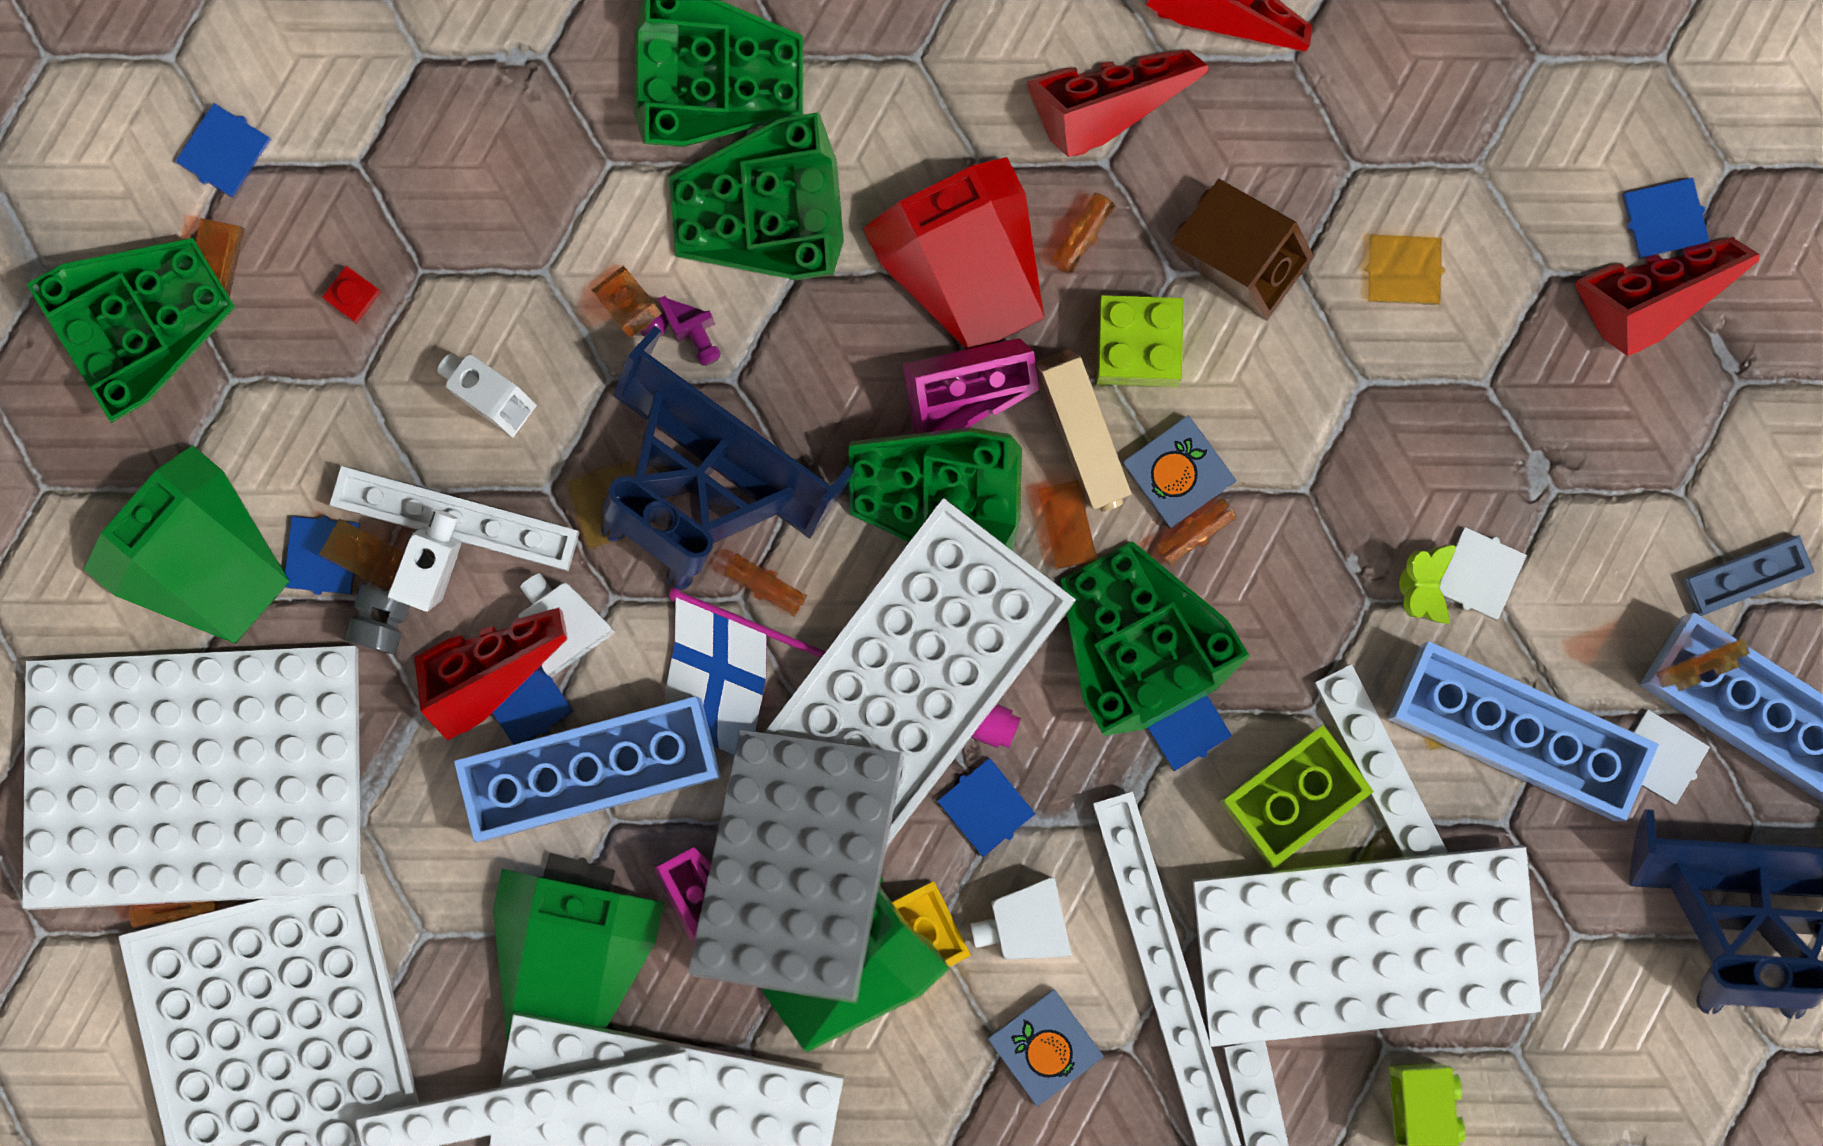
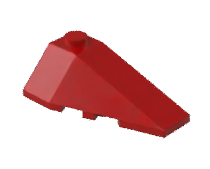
M1146 0L1145 6L1151 8L1158 17L1171 19L1180 25L1306 52L1310 47L1312 25L1280 0Z
M1189 49L1141 56L1137 60L1136 65L1130 66L1115 65L1114 61L1100 63L1101 70L1078 74L1077 67L1062 69L1027 81V87L1049 140L1067 157L1079 156L1087 153L1090 149L1106 144L1208 73V65Z
M1731 237L1687 247L1683 252L1684 255L1662 259L1657 254L1646 257V264L1625 269L1623 263L1607 266L1577 280L1576 289L1602 339L1626 356H1630L1662 341L1759 261V253Z
M558 607L516 619L510 628L499 631L494 626L481 629L480 636L467 640L461 635L451 637L415 656L419 705L422 714L447 741L461 733L470 731L476 725L482 723L568 640L562 610Z

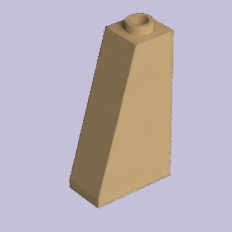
M1066 349L1035 361L1039 387L1086 503L1093 510L1100 508L1101 512L1121 506L1124 503L1122 498L1130 496L1132 493L1081 356Z

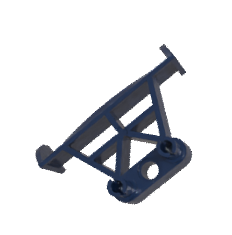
M654 326L627 356L614 393L615 398L646 419L634 475L633 477L621 476L612 481L602 506L604 520L600 531L603 537L607 535L608 531H611L608 540L613 542L622 540L626 535L669 567L666 574L668 584L671 585L674 579H677L674 588L683 590L690 586L693 576L703 570L713 548V543L775 515H778L810 539L842 494L855 470L847 466L832 486L827 484L652 357L651 353L662 330ZM657 427L703 461L702 464L697 468L654 436L655 428ZM647 464L659 473L645 475ZM716 470L757 501L748 505L711 478L710 474ZM690 493L691 518L663 497ZM708 509L720 518L710 522ZM650 523H658L665 528V530H658L654 528Z
M1644 809L1634 839L1629 883L1633 887L1672 889L1712 963L1702 978V990L1696 997L1697 1007L1700 1011L1709 1014V1011L1712 1009L1713 1015L1720 1012L1723 1005L1779 1008L1781 1013L1788 1019H1792L1794 1014L1795 1019L1803 1017L1807 1009H1813L1818 1006L1823 1000V961L1818 960L1823 946V909L1822 911L1771 908L1770 895L1823 898V848L1656 838L1654 809ZM1700 890L1750 893L1751 907L1708 905ZM1721 929L1741 930L1742 932L1730 945ZM1758 930L1761 936L1780 956L1737 953ZM1797 934L1812 935L1809 945ZM1760 976L1772 980L1775 987H1769L1764 984Z

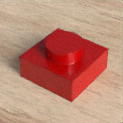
M346 265L322 298L357 324L381 294V291Z

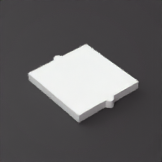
M1464 527L1456 544V550L1451 562L1440 580V590L1444 597L1461 604L1463 610L1472 609L1497 621L1527 555L1501 544L1498 537L1490 539Z
M1647 709L1633 733L1656 742L1659 746L1642 786L1676 805L1689 782L1697 779L1695 772L1710 747Z

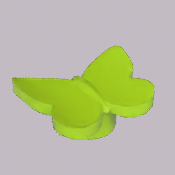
M1441 545L1432 548L1428 552L1416 550L1410 554L1407 560V567L1402 571L1399 580L1400 591L1405 596L1403 602L1404 609L1410 617L1421 618L1424 616L1433 622L1450 623L1447 605L1440 590V580L1451 562L1456 550L1455 545Z

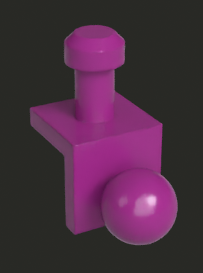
M664 295L658 298L664 312L657 309H647L639 315L637 329L643 337L654 326L662 330L661 337L667 329V323H670L679 342L691 337L698 352L695 357L700 365L708 366L719 360L721 352L718 346L712 345L705 329L715 325L710 310L704 311L668 299Z

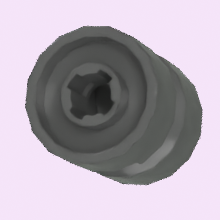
M360 585L354 603L358 615L350 618L343 640L396 655L402 635L397 627L398 624L406 622L410 605L389 598V592ZM372 608L389 613L386 624L369 619Z

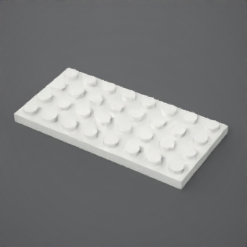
M943 498L764 733L901 752L904 759L887 841L888 846L1076 599Z
M1523 845L1192 879L1207 1032L1211 1047L1259 1040L1269 1041L1541 1012L1526 847Z
M515 1012L500 1087L687 1049L695 1092L694 1094L493 1134L491 1135L490 1146H831L844 1075Z

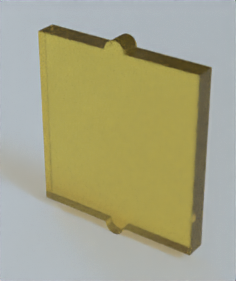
M1371 235L1369 264L1365 267V271L1369 273L1368 302L1439 305L1441 300V276L1445 273V268L1441 267L1442 238Z
M631 461L604 470L597 467L595 473L567 482L589 550L613 542L608 540L611 531H608L605 537L602 536L600 531L604 520L602 506L612 481L621 476L633 477L634 468ZM625 535V537H624L622 540L618 541V542H619V543H624V542H625V538H626L627 536Z

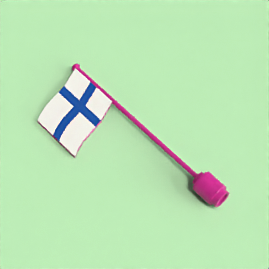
M673 587L669 592V598L673 602L676 601L675 644L665 689V704L695 696L701 698L714 747L735 755L740 730L756 732L766 683L767 636L819 658H822L826 651L687 595ZM996 704L971 738L995 748L1001 745L1009 749L1021 718L1013 715V710Z

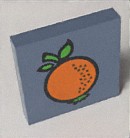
M1189 415L1122 462L1126 471L1169 530L1237 481Z
M1055 989L1051 990L988 1037L990 1043L1037 1107L1104 1058V1055Z

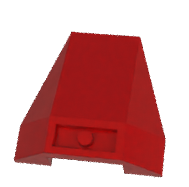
M1008 157L975 164L897 202L862 228L880 266L966 350L997 343L1044 320L1026 192Z

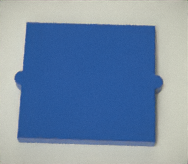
M213 103L175 162L198 176L202 184L206 185L209 183L233 198L271 141V138L247 124L248 121L244 116L238 118Z
M1693 178L1623 194L1630 221L1627 229L1633 233L1639 259L1710 242L1703 217L1705 207L1700 206Z
M292 516L285 574L290 583L285 588L309 590L318 596L322 592L352 595L360 524L332 521L328 516H323L322 519Z
M541 665L493 712V715L512 744L515 745L530 741L541 733L548 734L551 726L574 711L553 679L545 673Z
M1208 695L1148 727L1173 771L1199 756L1205 758L1208 755L1207 751L1232 737Z
M990 758L967 777L962 775L959 778L960 783L937 801L982 857L1003 840H1011L1014 836L1013 832L1035 815V812Z

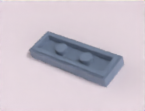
M1797 535L1682 580L1696 614L1703 616L1811 575L1815 571L1800 535Z

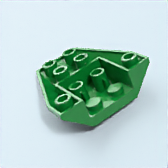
M641 0L634 36V115L643 144L686 147L766 126L780 118L803 115V35L721 0Z
M818 112L780 118L669 177L675 257L794 281L834 275L844 243L838 165L821 115Z
M193 238L63 263L26 283L110 423L147 404L235 309L233 302Z
M968 427L851 441L849 445V467L855 471L849 480L850 515L910 542L944 498L1013 551L1021 517L1022 447L1011 434Z
M193 445L158 468L100 533L83 569L116 597L234 644L238 643L290 583V580L226 473Z
M1133 541L1061 579L1062 589L1076 599L1067 611L1083 702L1103 736L1148 728L1216 691L1249 658V653L1230 622Z
M502 868L493 906L506 1040L509 1041L515 1012L606 1029L656 944L665 902L565 883Z
M880 877L879 884L884 880L882 877ZM879 886L856 1003L763 988L762 992L802 1049L809 1052L921 997L950 967L927 937L912 930Z

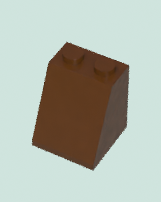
M1219 178L1211 189H1207L1201 195L1197 208L1187 221L1182 222L1178 226L1174 239L1171 242L1181 261L1266 321L1314 257L1296 221Z

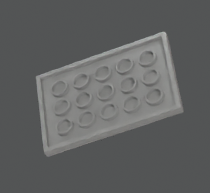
M740 730L688 971L692 977L856 1003L904 759L901 752Z

